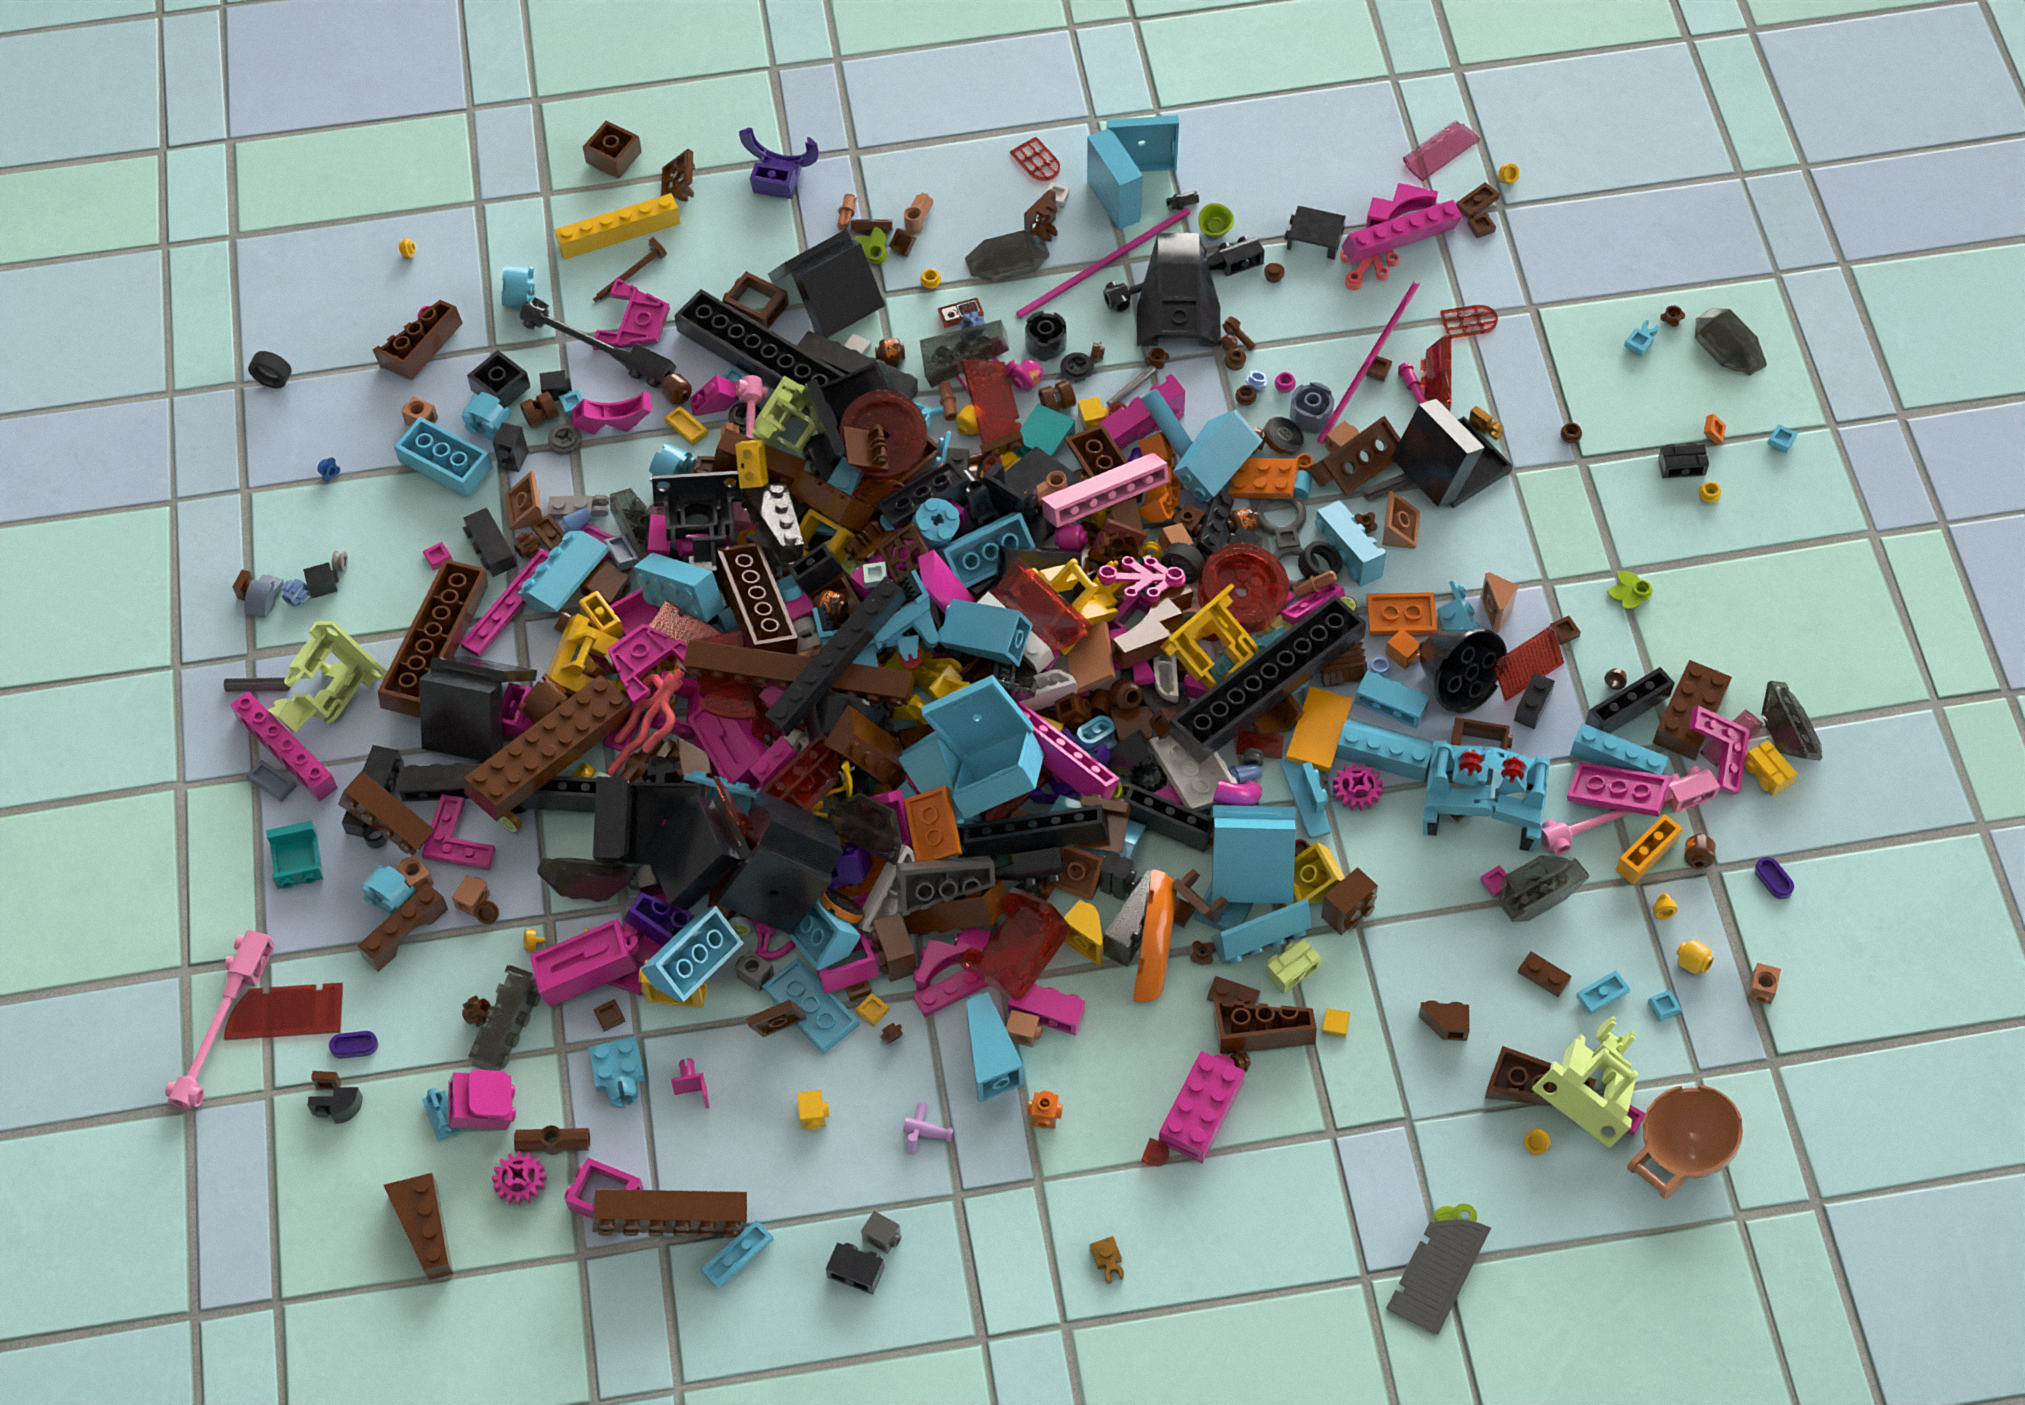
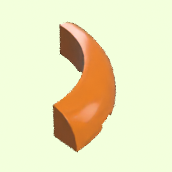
M1158 432L1138 441L1143 457L1154 453L1167 462L1169 482L1148 490L1143 505L1138 508L1143 518L1155 523L1171 518L1175 514L1174 509L1179 505L1181 497V481L1173 473L1176 467L1173 461V457L1176 455L1175 450L1163 432Z
M1152 870L1139 957L1142 959H1139L1133 997V1001L1149 1002L1161 996L1169 956L1177 890L1172 886L1173 879L1166 873Z

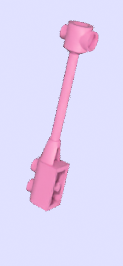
M754 375L738 379L735 389V395L741 396V401L747 404L746 436L750 438L753 436L751 431L755 428V406L761 403L762 399H766L768 394V387L763 386V380ZM757 487L741 488L742 502H733L732 506L734 531L741 532L745 529L756 531V526L763 520V515L757 514V509L762 508L763 496L758 495Z
M1694 766L1686 772L1687 776L1680 778L1678 774L1670 775V785L1663 805L1670 804L1673 811L1677 813L1716 798L1720 786L1709 769L1700 770L1698 766ZM1613 810L1569 827L1564 822L1556 824L1551 819L1542 824L1541 842L1548 852L1553 851L1554 855H1561L1571 848L1572 835L1633 812Z
M248 930L244 937L237 936L235 939L234 949L237 952L234 957L228 956L224 964V969L228 971L223 999L187 1076L178 1077L176 1083L169 1082L166 1087L165 1095L169 1097L168 1102L172 1105L190 1110L192 1106L198 1107L202 1103L204 1089L200 1088L201 1086L196 1081V1078L232 1001L235 1000L246 984L257 986L275 947L270 935Z

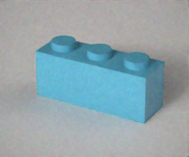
M1366 671L1356 691L1354 703L1418 728L1428 708L1430 696L1420 690L1406 687L1400 682L1386 679L1378 673Z

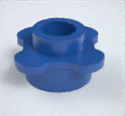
M333 457L323 459L317 467L318 472L323 476L322 480L325 482L330 481L331 477L340 472V467L336 465V460Z

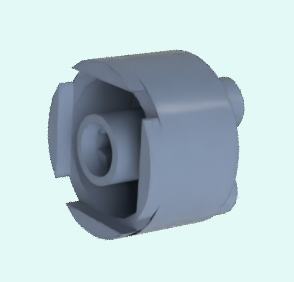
M1317 382L1298 386L1293 391L1291 398L1290 420L1301 430L1313 434L1320 433L1333 414L1334 398L1331 390Z

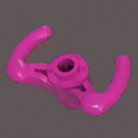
M741 914V917H745L752 922L758 937L755 954L764 960L772 961L779 959L794 949L795 943L788 941L778 950L768 951L770 938L776 935L778 929Z

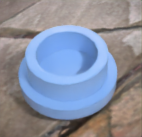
M1253 371L1247 376L1246 384L1252 386L1254 390L1264 389L1267 385L1266 376L1261 372Z
M1376 657L1370 661L1368 671L1378 673L1385 678L1390 674L1391 665L1386 658Z

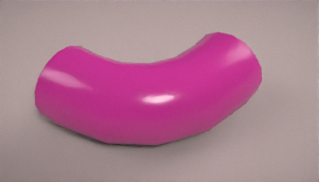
M1219 779L1213 802L1228 806H1253L1260 800L1262 788L1254 780L1245 781L1243 784H1235Z

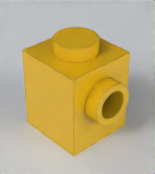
M1099 396L1078 401V415L1084 431L1098 426L1099 422L1108 417L1106 407L1102 408Z
M822 1091L798 1092L801 1129L817 1130L822 1126H826L825 1117H829L828 1102L823 1103Z

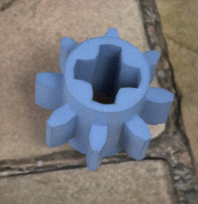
M977 312L963 314L964 319L959 322L962 330L961 333H968V338L982 336L981 331L986 327L983 320L984 316H978Z
M299 579L286 581L280 588L284 591L282 599L291 606L304 604L310 597L306 594L308 592L307 585Z

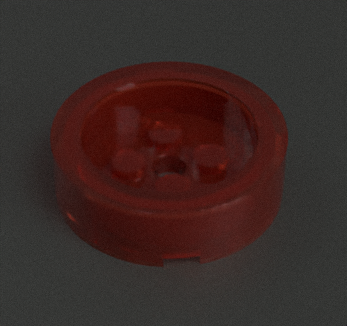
M890 390L871 391L855 399L844 412L840 423L839 436L844 448L843 427L871 431L873 425L880 424L884 428V432L888 433L890 437L886 442L889 470L849 466L861 476L871 480L891 481L910 473L922 459L927 442V425L919 407L905 395ZM845 451L843 456L847 462V456Z
M1248 543L1228 544L1217 549L1207 559L1198 578L1197 599L1202 609L1232 583L1235 587L1228 593V596L1233 602L1226 608L1248 634L1257 633L1270 627L1279 617L1288 599L1290 589L1289 578L1281 562L1264 548ZM1235 589L1246 590V596H1239Z

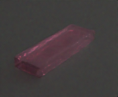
M1747 709L1732 721L1749 729V738L1763 725V722ZM1711 740L1701 749L1700 754L1714 766L1718 767L1720 766L1723 744Z

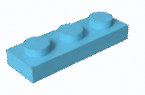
M755 1220L700 1269L701 1273L718 1290L767 1247L774 1238L758 1220Z

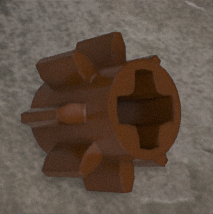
M522 532L515 537L517 543L514 545V548L522 558H533L538 553L541 542L534 533L527 534V532Z
M477 995L462 1004L464 1007L462 1016L469 1025L475 1023L479 1027L491 1019L492 1008L485 998L479 1000Z

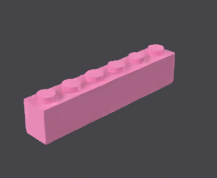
M1151 453L1041 498L1043 516L1058 528L1169 482L1167 462L1156 454Z

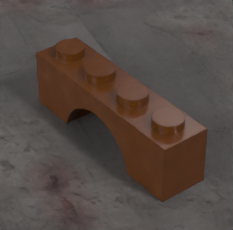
M429 883L425 884L357 945L363 959L378 972L396 957L399 945L413 929L423 924H433L448 910L444 897Z

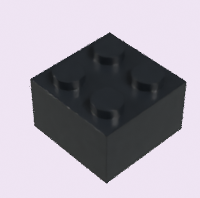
M499 350L494 352L467 375L472 392L477 395L484 392L500 400L498 404L504 409L531 388L527 372Z

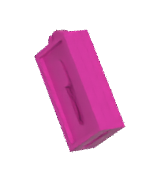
M717 689L713 694H707L700 701L699 708L687 719L720 776L728 779L727 783L735 785L736 782H742L751 786L758 779L749 769L767 751V748L734 693Z
M615 919L530 955L540 995L551 1007L636 971L637 967L633 955L639 950V940L634 933L626 932L618 919Z
M1200 1051L1159 1131L1158 1143L1203 1164L1244 1083L1245 1070L1236 1067L1233 1059L1227 1055L1218 1054L1211 1056Z

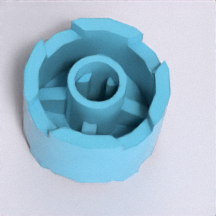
M518 265L503 267L502 306L522 308L527 301L532 302L533 296H530V294L535 293V281H531V279H534V267Z
M481 392L479 395L473 394L461 417L466 423L464 427L469 432L482 433L486 439L493 441L501 423L508 422L511 411L508 406L504 409L498 404L500 401L498 398Z
M665 443L662 445L664 449L661 453H655L649 472L653 473L652 476L689 474L690 468H695L697 460L693 458L690 452ZM660 482L658 486L666 489L670 484L668 482Z
M930 498L921 504L912 519V523L916 525L927 548L931 549L948 544L958 530L960 521L957 508L946 500Z
M381 864L362 885V891L365 894L363 899L373 907L375 905L380 907L388 918L417 891L414 886L409 888L405 884V876L390 866H386L383 869Z

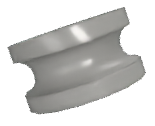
M334 551L332 555V569L337 571L340 568L341 571H346L348 565L347 552L343 551L340 554L338 551Z

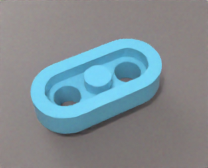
M1097 716L1078 728L1075 741L1080 747L1091 749L1110 738L1115 725L1109 717Z

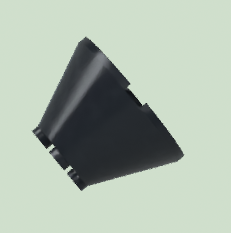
M1439 629L1429 636L1427 640H1423L1418 647L1420 664L1437 702L1447 711L1463 714L1477 709L1493 695L1498 688L1496 682L1501 672L1505 673L1507 665L1505 643L1498 634L1488 629Z
M826 691L823 697L803 718L810 752L816 758L815 763L824 766L831 763L841 768L845 762V759L826 747L824 743L847 705L856 709L881 729L889 721L890 713L882 706H879L878 709L870 706V701L866 699Z

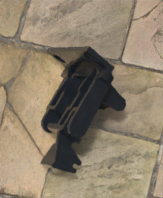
M738 471L652 476L654 507L664 506L666 539L671 541L672 550H676V539H686V534L709 532L707 537H692L693 556L689 557V564L712 571L717 581L716 549L726 547V536H729L731 546L735 545L732 502H742ZM734 478L736 482L733 485H727L724 483V480ZM660 482H668L670 484L666 489L657 487ZM712 503L713 522L685 525L684 504Z

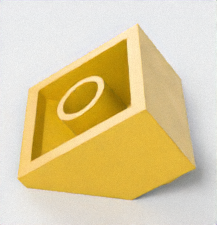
M1318 842L1295 857L1293 893L1298 902L1307 899L1310 905L1324 901V896L1345 878L1329 848Z
M1079 899L1062 919V941L1100 967L1103 956V940L1099 912L1092 904L1085 903Z

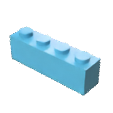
M1584 723L1580 726L1570 755L1593 764L1663 775L1669 759L1666 756Z

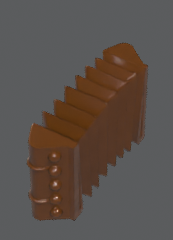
M1359 641L1320 671L1322 673L1321 682L1324 688L1353 681L1357 682L1363 679L1366 671H1368L1367 662H1365L1366 656H1364L1365 649L1362 648L1363 642Z

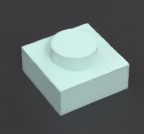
M885 562L863 565L866 588L876 587L885 576L887 577Z

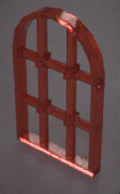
M1037 137L1010 151V154L1036 180L1049 181L1058 176L1060 172L1058 159ZM1036 141L1042 149L1037 151L1032 143ZM1029 146L1034 152L1028 156L1023 148ZM1020 151L1025 156L1024 159L1020 160L1015 152ZM1045 151L1052 158V160L1047 161L1041 155L1042 152ZM1038 155L1043 161V165L1038 166L1032 160L1033 157ZM1029 160L1034 166V170L1031 171L1024 162ZM1056 162L1058 166L1057 171L1051 166V163ZM1048 166L1054 174L1047 176L1042 171V168ZM1039 171L1043 177L1037 176L1034 173Z
M1472 305L1440 311L1448 339L1485 334L1495 329L1498 323V315L1495 310L1486 305ZM1477 309H1484L1489 312L1478 313ZM1468 310L1475 311L1473 314L1463 316L1460 313L1461 311ZM1457 312L1456 317L1445 318L1444 314ZM1491 314L1495 317V320L1481 322L1480 319L1482 316ZM1477 317L1478 322L1464 325V319ZM1459 320L1460 325L1448 327L1446 322ZM1487 324H1494L1490 328H1483V326ZM1480 326L1481 329L1471 332L1466 331L1467 328ZM1456 329L1463 330V333L1450 335L1449 332Z
M758 704L752 709V734L771 747L773 740L777 741L782 736V733L771 726L764 717V712L766 713L769 709ZM757 716L760 718V724L757 722ZM764 722L770 726V731L764 728ZM773 729L777 731V737L773 735ZM764 732L770 736V741L764 737Z

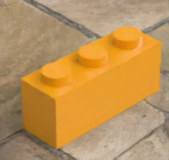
M1664 814L1619 858L1615 871L1632 885H1635L1678 842L1683 828Z

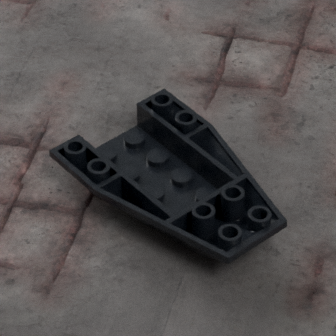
M1157 233L1137 304V346H1158V338L1200 339V346H1221V307L1199 233Z

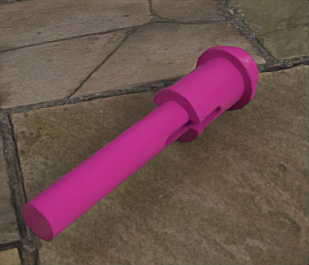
M1408 362L1402 363L1398 367V375L1403 378L1407 388L1412 390L1419 404L1427 402L1419 387L1420 381L1413 371V365Z

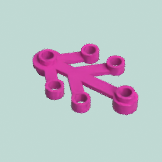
M1124 557L1121 564L1122 569L1125 571L1133 570L1136 573H1117L1114 567L1105 565L1099 569L1098 575L1099 581L1105 586H1110L1115 581L1137 582L1132 587H1127L1124 590V599L1129 602L1135 601L1138 593L1153 582H1161L1156 587L1147 589L1146 593L1148 601L1157 602L1162 592L1169 587L1182 586L1186 579L1182 569L1178 567L1166 568L1158 563L1154 557L1145 558L1144 566L1135 562V559L1132 557Z

